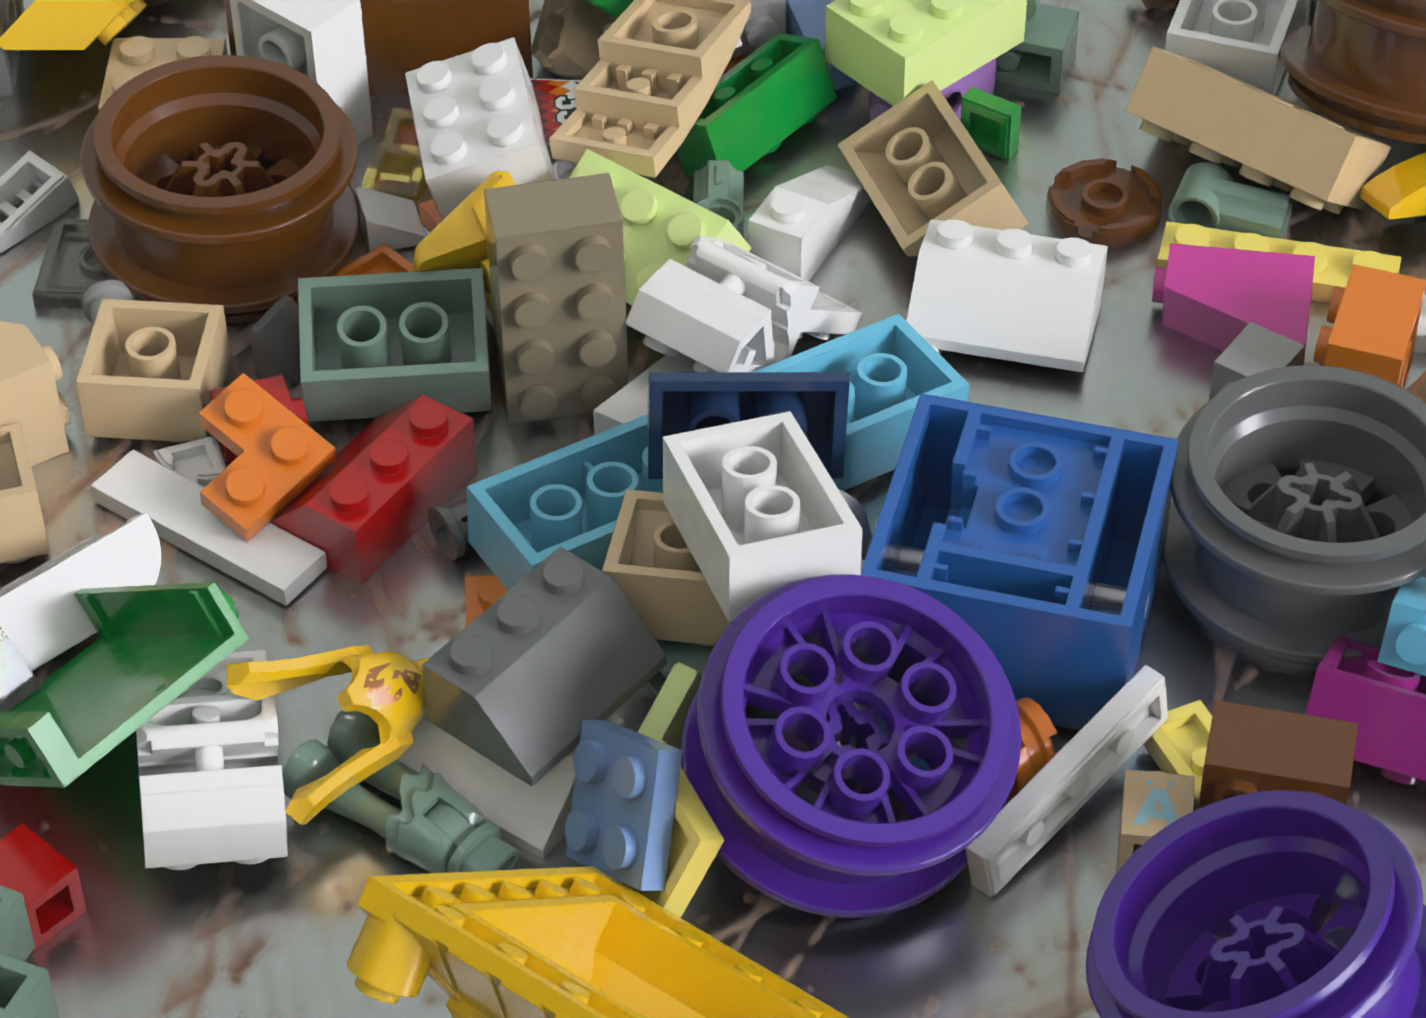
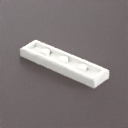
M135 450L130 451L91 485L94 502L127 520L147 513L156 529L158 537L285 606L327 568L326 553L270 522L251 540L246 542L201 504L200 491L204 488L203 486Z
M1145 665L998 813L983 834L965 848L972 886L990 898L996 895L1168 719L1165 677Z

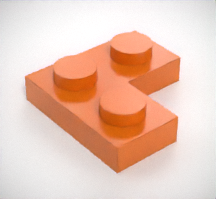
M244 373L199 412L200 426L238 456L200 491L201 504L246 542L251 540L336 460V449L333 445Z

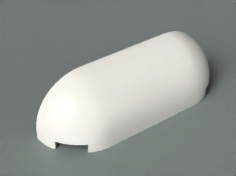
M147 513L130 518L124 525L101 538L98 533L0 588V685L21 678L97 632L74 595L81 588L155 585L161 566V547L156 529Z

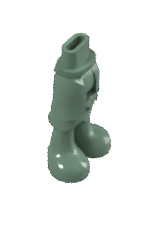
M341 710L330 727L327 746L318 740H308L301 744L290 756L282 773L284 795L292 799L298 788L327 775L361 749L378 746L380 744L378 724L369 715L364 713ZM396 760L363 780L398 799L401 803V810L378 798L359 784L348 789L324 808L372 829L386 840L387 852L398 854V857L416 864L431 873L511 870L519 858V851L500 839L501 829L492 821L487 822L484 815L472 802L445 782L440 773L434 774L425 764H422L419 773Z

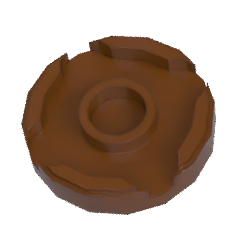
M1111 159L1083 160L1063 168L1055 176L1054 184L1051 187L1049 186L1047 192L1046 213L1050 224L1065 238H1080L1091 244L1108 246V249L1129 247L1147 239L1159 225L1163 195L1158 183L1143 169L1131 165V171L1124 168H1117V161Z

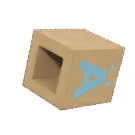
M1125 769L1119 820L1116 874L1132 854L1147 840L1174 821L1193 812L1195 776L1169 774L1162 771L1148 772Z

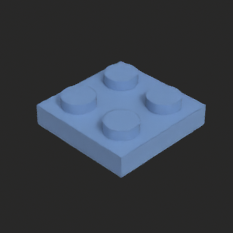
M582 720L580 742L575 749L573 758L575 782L571 812L568 814L565 822V838L567 842L565 856L586 866H594L612 878L639 891H665L683 750L608 720Z

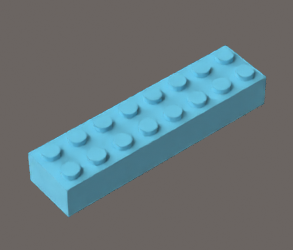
M900 314L754 371L849 372L850 385L843 478H832L836 487L843 491L896 468L920 393L968 402L970 386ZM647 414L467 486L468 542L508 591L559 547L566 549L602 571L626 489L663 493V479H648Z

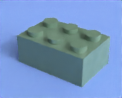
M483 268L298 278L300 377L308 422L376 418L378 415L421 395L430 397L461 413L492 411Z

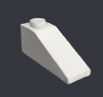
M825 165L777 185L748 220V244L751 247L749 252L800 278L810 281L869 204L871 198L856 174L830 165Z

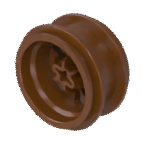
M1318 0L1312 25L1301 27L1289 33L1280 47V61L1289 73L1288 83L1293 93L1312 109L1345 125L1392 139L1426 144V0Z
M238 55L199 56L166 63L137 75L118 88L106 100L98 115L88 127L82 142L80 157L82 175L87 189L94 198L88 219V234L95 259L112 280L122 281L138 301L223 305L226 324L259 320L284 294L292 297L293 300L298 298V278L333 276L349 259L355 248L360 231V210L356 196L349 185L356 168L358 156L354 128L343 110L318 83L293 68L270 60Z

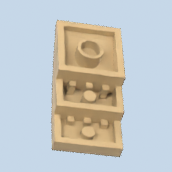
M634 0L597 40L600 61L573 89L576 110L549 138L552 159L578 163L585 151L589 149L638 175L656 178L683 143L708 103L732 57L751 13V2L748 0Z

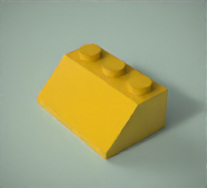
M35 0L0 37V47L3 50H85L97 39L105 46L113 37H116L147 5L142 0Z

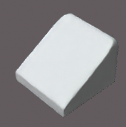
M355 188V196L360 210V226L369 252L384 243L393 250L417 246L426 237L413 200L368 188Z

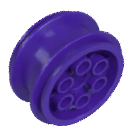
M851 574L825 575L792 582L767 593L745 608L727 626L708 658L701 679V685L686 715L680 741V749L683 750L681 768L724 839L716 855L747 884L776 901L805 912L842 918L872 917L903 910L926 900L943 889L967 865L968 860L965 848L982 835L994 821L1006 802L1014 784L1020 760L1021 725L1012 687L1002 666L980 635L950 608L915 588L895 581ZM802 675L808 678L815 687H803L795 683L790 676ZM854 703L866 705L868 709L866 711L858 710ZM746 704L780 714L778 719H746ZM879 717L885 722L889 735L882 734L880 725L877 723ZM918 757L930 766L931 771L920 770L909 761ZM809 779L811 783L808 788L819 794L814 806L794 794ZM891 791L910 815L911 820L896 822L888 799Z
M1263 791L1234 796L1199 808L1174 821L1147 840L1122 865L1107 887L1098 906L1087 947L1086 980L1090 998L1100 1018H1426V906L1423 904L1421 880L1415 863L1405 845L1383 823L1365 812L1326 796L1301 791Z

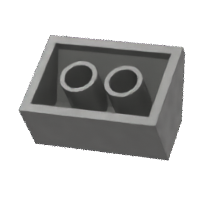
M559 547L422 664L427 721L532 787L579 744L582 720H606L667 665L666 654L613 577L566 549Z

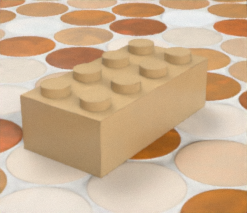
M1154 46L1150 51L1125 111L1142 118L1139 129L1169 142L1173 140L1190 147L1189 152L1214 163L1221 164L1222 162L1240 169L1238 172L1240 175L1265 186L1271 187L1273 185L1285 191H1290L1293 186L1289 197L1319 210L1324 208L1336 214H1340L1343 206L1363 210L1366 202L1360 198L1361 187L1379 175L1391 149V146L1199 61Z

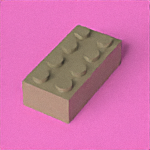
M610 173L484 189L497 377L508 425L593 413L595 408L628 384L623 220Z

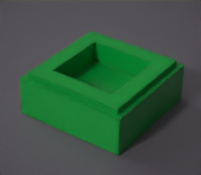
M971 87L962 96L961 123L980 150L1009 161L1018 151L1021 105Z

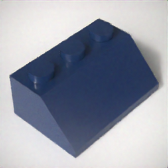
M649 372L647 394L648 479H663L664 436L791 411L830 477L843 478L850 385L849 372Z

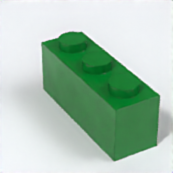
M777 33L721 76L705 108L683 143L677 149L687 178L693 179L694 171L706 166L708 160H729L731 166L744 173L748 167L762 156L777 150L781 146V142L799 127L814 121L818 116V112L837 98L819 39Z

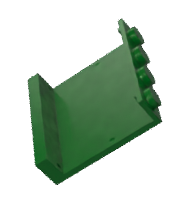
M215 582L81 588L74 595L94 625L100 638L7 711L0 712V785L65 788L247 642L249 638L238 621L239 613L234 607L235 602L219 588Z

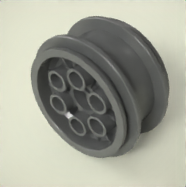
M1302 365L1275 368L1253 374L1229 385L1192 415L1177 437L1179 439L1177 460L1170 488L1173 499L1171 501L1168 532L1162 553L1164 569L1170 584L1190 612L1211 634L1239 652L1274 665L1302 670H1317V667L1338 635L1381 647L1392 602L1400 586L1420 577L1426 578V404L1407 390L1389 381L1360 371L1331 366ZM1347 648L1344 660L1359 658L1363 653Z

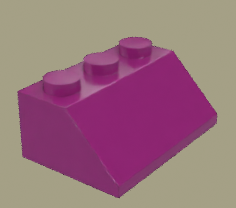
M1338 635L1317 667L1305 715L1358 723L1354 753L1355 761L1379 767V773L1382 776L1395 782L1417 784L1420 780L1426 781V676L1379 663L1377 661L1381 647ZM1347 648L1363 653L1359 658L1344 660Z

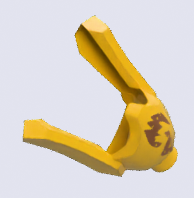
M363 645L300 658L227 664L228 688L235 695L256 701L328 676L351 672L352 680L348 687L337 696L342 710L369 715L378 724L380 733V744L378 746L361 749L327 775L296 790L285 810L300 825L307 824L329 803L348 789L396 761L414 743L411 732L420 722L426 711L422 664L429 659L428 657L412 661L393 651L373 653L369 645Z

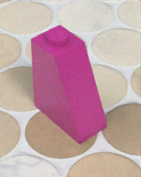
M1170 243L1167 267L1155 268L1152 302L1163 303V325L1223 352L1251 321L1305 345L1302 365H1304L1315 256Z

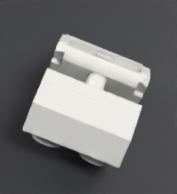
M698 235L690 245V257L687 260V267L669 259L638 290L625 324L645 334L643 343L649 348L677 357L680 352L696 360L693 366L696 372H754L791 357L798 339H802L804 333L819 339L828 340L830 334H849L854 332L862 312L818 291L819 286L720 237Z
M265 650L233 652L136 730L145 869L165 867L170 870H186L198 864L231 861L240 864H257L268 858L288 857L282 765H277L279 744L274 695L256 701L233 694L227 686V664L267 661Z

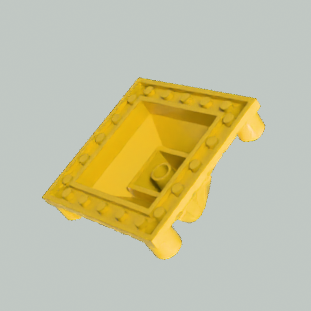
M594 866L369 876L357 903L367 917L347 960L348 969L357 976L354 983L356 988L373 999L390 1004L397 1003L400 996H417L428 975L449 996L446 1007L452 1018H849Z

